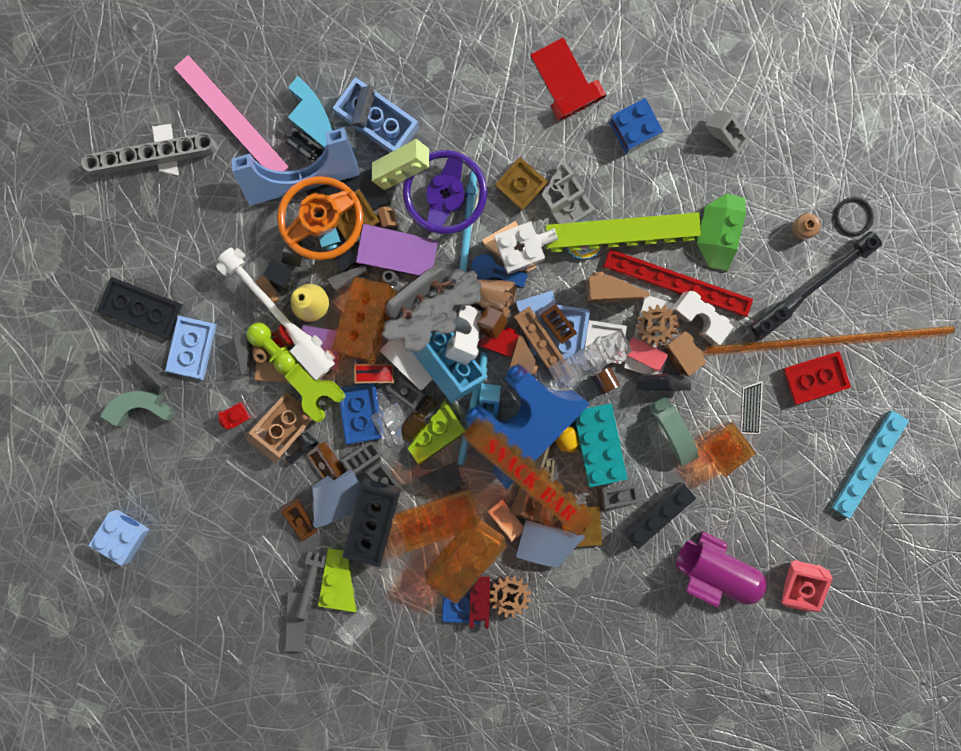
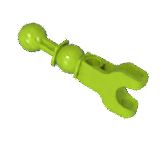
M258 322L248 328L247 339L249 343L256 347H263L272 356L269 362H274L276 370L281 374H285L284 377L302 395V408L314 421L322 422L325 418V412L319 405V400L322 396H328L335 402H341L345 399V393L334 381L315 380L304 366L298 363L296 357L287 350V347L280 349L271 339V331L267 325Z

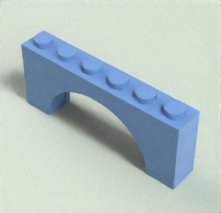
M345 128L326 132L327 144L323 154L313 164L299 170H271L257 163L251 154L232 158V172L249 206L280 198L294 184L306 178L324 176L340 181L358 176V164ZM325 184L310 185L301 189L300 191L316 188L318 186H322Z

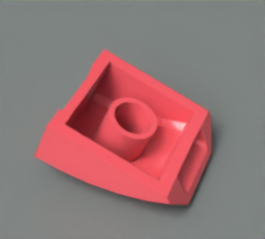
M798 560L791 562L781 604L788 608L806 612H820L833 580L830 572L820 565L804 563Z

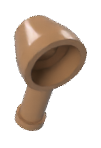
M253 346L252 355L256 362L263 363L270 358L271 355L263 347Z

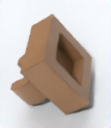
M394 207L377 209L378 213L376 216L381 220V224L377 225V227L394 228L399 226Z

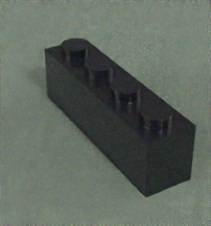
M678 482L623 530L622 533L634 547L639 549L690 505L696 497L684 483Z

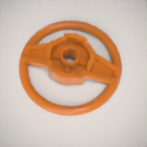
M316 176L297 182L285 193L279 204L277 223L283 240L294 252L309 259L326 260L342 255L354 245L362 230L363 211L356 194L347 185L334 178ZM325 184L342 191L329 196L317 193L307 196L301 202L299 216L286 228V208L291 198L301 189L310 185ZM352 206L354 207L355 226L353 232L340 247L328 252H313L297 244L311 234L321 236L332 232L340 221L339 216ZM316 212H324L323 217L316 218Z

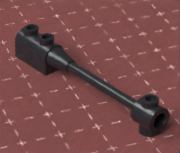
M872 231L866 233L853 244L855 249L853 252L799 294L772 305L746 326L757 341L764 339L791 318L805 298L859 256L867 258L882 246L881 239Z

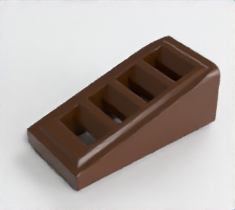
M551 301L538 311L541 318L561 344L577 334L554 301ZM554 309L556 310V311H554L552 314H550L549 316L546 317V315H548V314H549L550 312H552ZM559 315L560 318H558L551 324L550 321ZM564 321L565 324L556 330L555 327ZM567 328L570 329L569 331H567V332H566L565 334H563L562 336L559 335V334H560L562 331H564L565 329H567Z

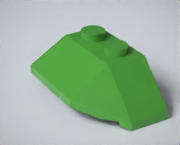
M725 194L704 208L700 225L701 236H698L696 244L710 268L726 272L730 268L738 249L746 214L744 197Z

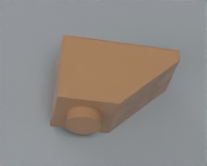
M519 335L510 367L516 366L519 363L535 377L538 368L535 365L536 359L523 336Z

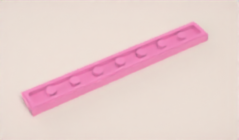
M189 55L174 67L262 166L275 171H287L289 169L288 165Z

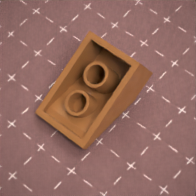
M594 272L585 281L587 304L644 301L650 297L649 292L611 275H604V272Z
M285 392L248 433L246 440L277 464L313 419L304 412L301 403Z

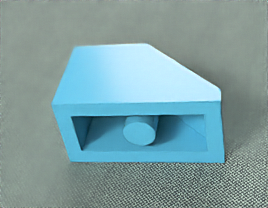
M482 383L479 406L488 410L497 419L501 386Z

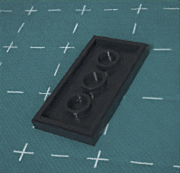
M372 169L360 172L358 176L340 180L353 192L360 189L372 210L391 204L387 191L372 182ZM323 185L306 191L307 196L314 193L329 196L342 192L330 185ZM317 211L315 217H323L324 212L320 213Z
M111 277L97 312L170 340L183 304Z

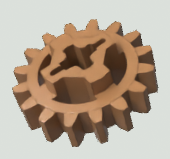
M656 304L655 309L649 306V311L643 310L644 316L637 318L641 322L636 324V327L639 329L637 333L639 336H642L643 342L648 340L649 346H652L654 342L657 347L660 346V342L667 345L666 340L673 341L672 335H678L675 329L680 327L679 323L676 322L678 317L673 315L674 311L672 309L668 310L666 305L662 309H660L658 304Z
M506 574L505 580L499 577L498 584L493 582L495 590H490V594L494 595L490 597V601L495 602L492 608L498 607V614L504 612L506 618L509 613L512 614L513 618H515L516 612L522 615L521 609H528L526 602H531V598L527 597L531 594L530 590H526L528 584H522V577L516 580V575L509 579L508 574ZM509 583H512V584H516L517 586H516V587H511V586H509L508 584H509ZM501 588L503 591L502 596L497 598L498 591ZM507 593L514 594V599L507 598ZM523 593L522 602L519 603L518 598ZM505 605H509V606H512L513 608H506V607H504V606H505Z

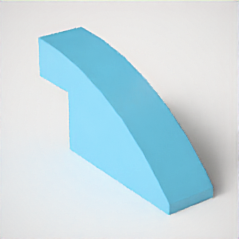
M297 76L288 88L301 102L288 118L291 123L313 141L326 148L327 140L325 133L333 131L330 120L315 93Z

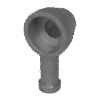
M386 269L382 272L380 280L387 287L390 301L396 296L395 286L398 285L400 277L397 271ZM387 274H392L391 280L386 279Z

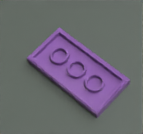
M363 224L355 263L421 276L434 265L438 240Z

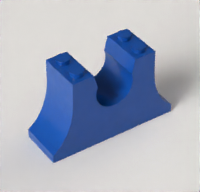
M519 363L516 366L510 367L505 376L509 386L520 396L521 406L518 413L511 419L497 420L488 410L477 405L475 408H471L464 418L471 429L487 443L489 448L491 440L495 439L498 441L495 442L496 450L492 453L493 473L506 489L518 479L514 475L516 468L520 465H526L529 468L590 405L573 390L558 391L542 385ZM503 445L506 448L505 455L508 451L511 453L501 462H498L500 452L497 455L496 453ZM515 456L518 459L511 473L507 469L510 464L506 462ZM527 467L522 468L519 476L527 470Z

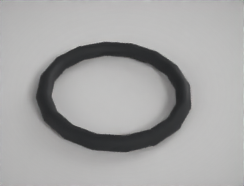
M846 198L836 208V224L847 235L857 236L864 234L873 224V208L862 198ZM859 201L869 210V223L863 230L857 232L849 231L840 223L839 212L847 202Z

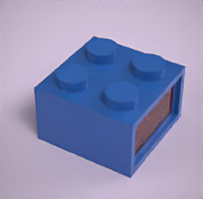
M646 98L611 115L609 124L626 155L660 138L663 133V129Z

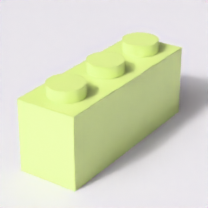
M415 139L372 162V182L386 190L429 168V148Z

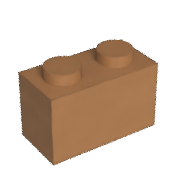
M678 331V335H672L673 341L668 339L666 340L667 345L661 344V347L668 354V357L681 376H690L707 363L704 359V353L695 346L693 337L686 331Z

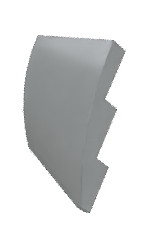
M565 160L562 161L558 171L553 175L549 185L543 191L542 197L558 224L580 222L593 214L595 208L586 197L585 191L574 177V173Z

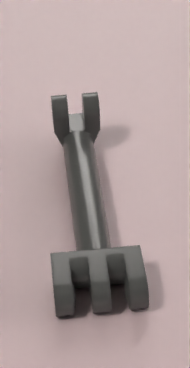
M308 551L305 564L310 565V570L300 606L295 615L296 618L307 620L309 612L306 610L318 568L324 569L327 555L323 554L322 561L320 562L318 561L320 553H316L314 560H311L312 551Z

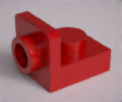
M243 402L218 413L220 417L218 421L221 427L226 428V430H232L251 419Z

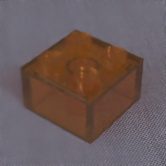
M726 422L697 445L720 476L727 477L756 454V451L733 422Z

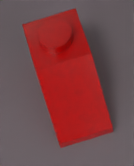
M506 327L497 339L487 336L481 337L477 346L511 358L519 335L516 334V330Z

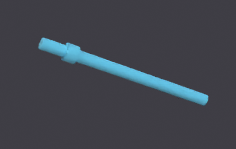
M470 171L469 185L466 186L467 204L465 220L473 213L475 195H477L478 190L476 186L477 178L473 171ZM472 225L463 231L459 269L467 272Z
M481 352L479 366L486 374L489 353ZM481 385L473 390L469 410L478 405ZM467 422L465 425L467 433L463 435L457 462L459 465H465L472 429Z

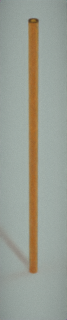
M943 326L707 346V354L955 333V327Z

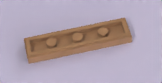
M530 306L514 316V319L555 381L572 371Z

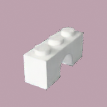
M683 292L671 308L674 314L683 322L692 321L696 315H700L704 321V326L699 335L713 346L721 345L733 329V326L729 323L730 320L716 313L715 308L711 304H705L700 299L701 296L696 292Z
M459 305L454 310L457 315L453 321L456 325V330L459 332H456L448 341L445 357L467 365L478 354V349L476 348L480 334L477 322L481 317L482 311L469 305Z

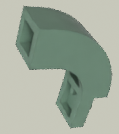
M133 391L114 398L103 410L100 417L115 426H124L132 412L139 408H146L164 420H172L175 413L171 411L172 408L169 405L161 402L162 396L152 392Z
M666 397L650 404V411L664 430L673 454L682 467L698 459L699 454L694 440L676 408L670 404Z

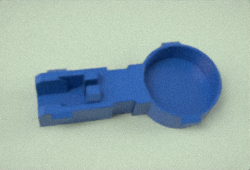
M479 255L471 263V271L474 270L478 274L476 279L491 280L493 278L496 280L513 281L516 283L517 288L525 287L528 274L517 271L508 275L506 269L497 265L491 255Z

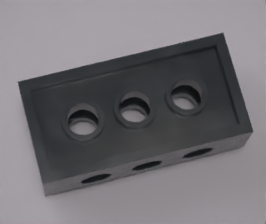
M366 478L363 479L342 558L376 567L381 566L402 488ZM374 502H377V503H379L381 506H379V507H378V506H375L373 503H374ZM368 521H374L376 524H370Z

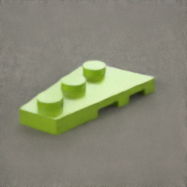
M446 401L441 404L440 409L432 416L430 422L408 448L419 465L467 433Z

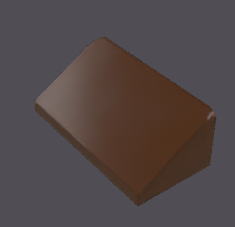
M327 442L317 445L306 453L322 479L329 476L335 480L346 473Z

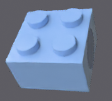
M119 510L111 511L88 546L123 566L132 560L150 529Z

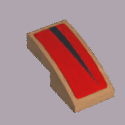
M354 364V384L394 383V364Z

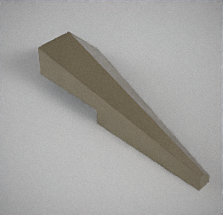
M555 442L533 462L523 481L531 471L536 474L533 478L538 476L541 479H535L532 490L528 487L529 482L527 486L522 482L509 513L525 520L535 521L544 525L550 524V521L547 520L548 509H551L549 505L551 503L545 502L539 496L549 486L553 488L555 461L552 460V450L556 448Z

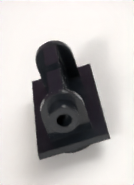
M295 127L292 128L290 134L286 133L283 137L286 144L313 163L320 158L325 149Z

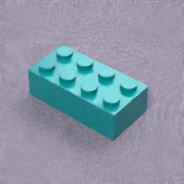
M612 403L586 408L574 420V425L580 441L579 449L587 486L594 487L628 480Z

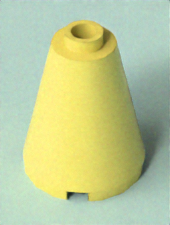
M304 284L293 292L290 305L292 312L297 318L306 322H315L326 314L329 307V298L320 286Z

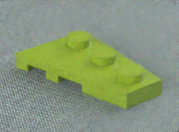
M328 548L318 606L357 612L349 559L342 558L344 550Z

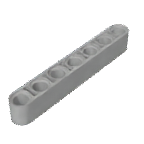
M201 133L88 154L83 157L81 164L86 171L99 176L212 155L217 150V144L208 134ZM210 141L209 146L203 148V143ZM191 144L190 149L184 151L185 146ZM172 148L171 153L166 155V150ZM153 151V155L147 158V154ZM134 155V159L128 162V158ZM115 158L114 164L110 165V160ZM96 161V166L91 169L92 163Z

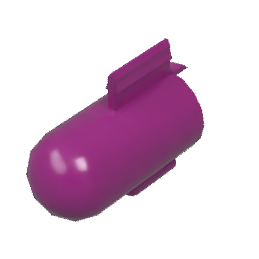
M704 531L699 536L698 544L690 540L686 541L677 557L676 567L689 578L686 589L687 593L715 607H718L722 595L744 605L756 604L762 599L766 592V580L763 573L757 568L726 554L727 543Z

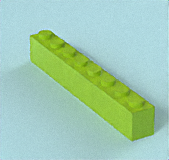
M699 212L544 226V232L554 228L555 235L557 234L558 237L557 241L545 244L546 249H551V252H562V248L569 247L570 251L582 250L581 246H589V249L601 248L600 245L608 244V248L619 247V243H627V246H636L641 241H645L646 245L657 244V240H664V243L676 242L678 238H683V242L694 241L695 237L701 236Z

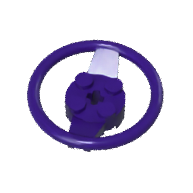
M451 150L434 151L429 153V162L439 158L448 159L441 175H436L427 187L426 196L430 205L428 220L425 221L416 212L411 201L410 190L415 175L404 180V204L411 218L422 228L437 234L457 233L471 226L483 212L487 201L486 180L478 165L466 155ZM464 163L473 171L478 180L480 189L479 201L474 212L465 221L457 225L443 227L449 215L459 210L464 203L465 194L463 184L461 183ZM448 191L450 197L443 199L441 193Z

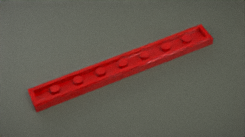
M612 249L608 250L603 265L605 269L680 295L683 292L694 291L701 296L700 299L705 304L709 303L714 307L745 318L748 316L753 302L752 298Z

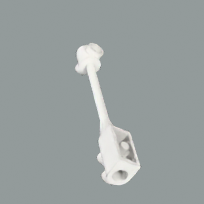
M229 248L224 251L217 259L219 262L216 265L217 269L225 276L235 273L240 276L286 328L288 335L296 345L290 352L315 380L322 378L335 365L333 362L335 359L334 354L329 350L324 352L320 347L323 343L316 335L313 337L307 335L286 318L242 268L245 265L243 260L245 254L240 249L236 248L234 250Z

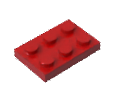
M840 351L783 368L794 405L851 388Z

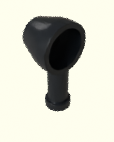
M304 432L297 438L299 448L286 457V460L291 465L303 454L308 453L319 444V441L310 433Z

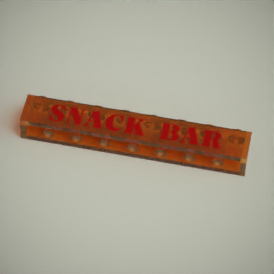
M478 417L462 434L464 438L579 536L594 519L589 514L591 510L583 502L579 505L576 502L578 498L570 491L568 493L564 492V486L558 480L553 482L549 478L551 475L543 467L539 470L536 467L537 462L529 455L525 458L522 455L523 450L515 443L513 445L507 442L509 438L503 432L497 433L493 430L495 426L488 419L483 421Z

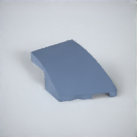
M348 470L335 480L327 476L312 486V509L314 511L312 525L315 528L332 523L354 512L361 486L353 471Z
M526 520L516 557L537 564L559 568L576 546L584 540L585 535Z

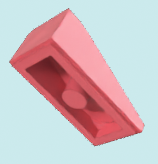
M634 337L631 338L623 353L656 372L660 371L668 356L667 353L649 346V344Z

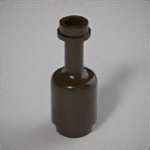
M431 395L426 398L428 402L417 414L412 412L400 426L398 434L408 442L412 439L415 440L426 426L425 416L433 406L437 407L439 403Z

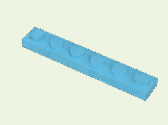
M889 411L833 503L832 509L846 518H851L909 420L894 411Z

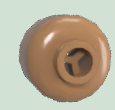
M805 213L797 217L792 224L793 234L801 240H807L816 236L821 228L819 218L811 213Z

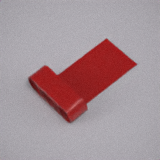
M564 37L530 54L555 100L550 107L558 122L596 104L607 96L599 80L588 84Z

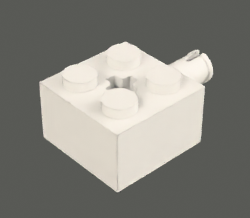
M530 221L494 235V240L507 274L509 275L543 262L545 257L541 248L545 244L558 240L557 234L555 235V229L553 228L538 235L535 233ZM516 245L523 246L522 252L514 250Z

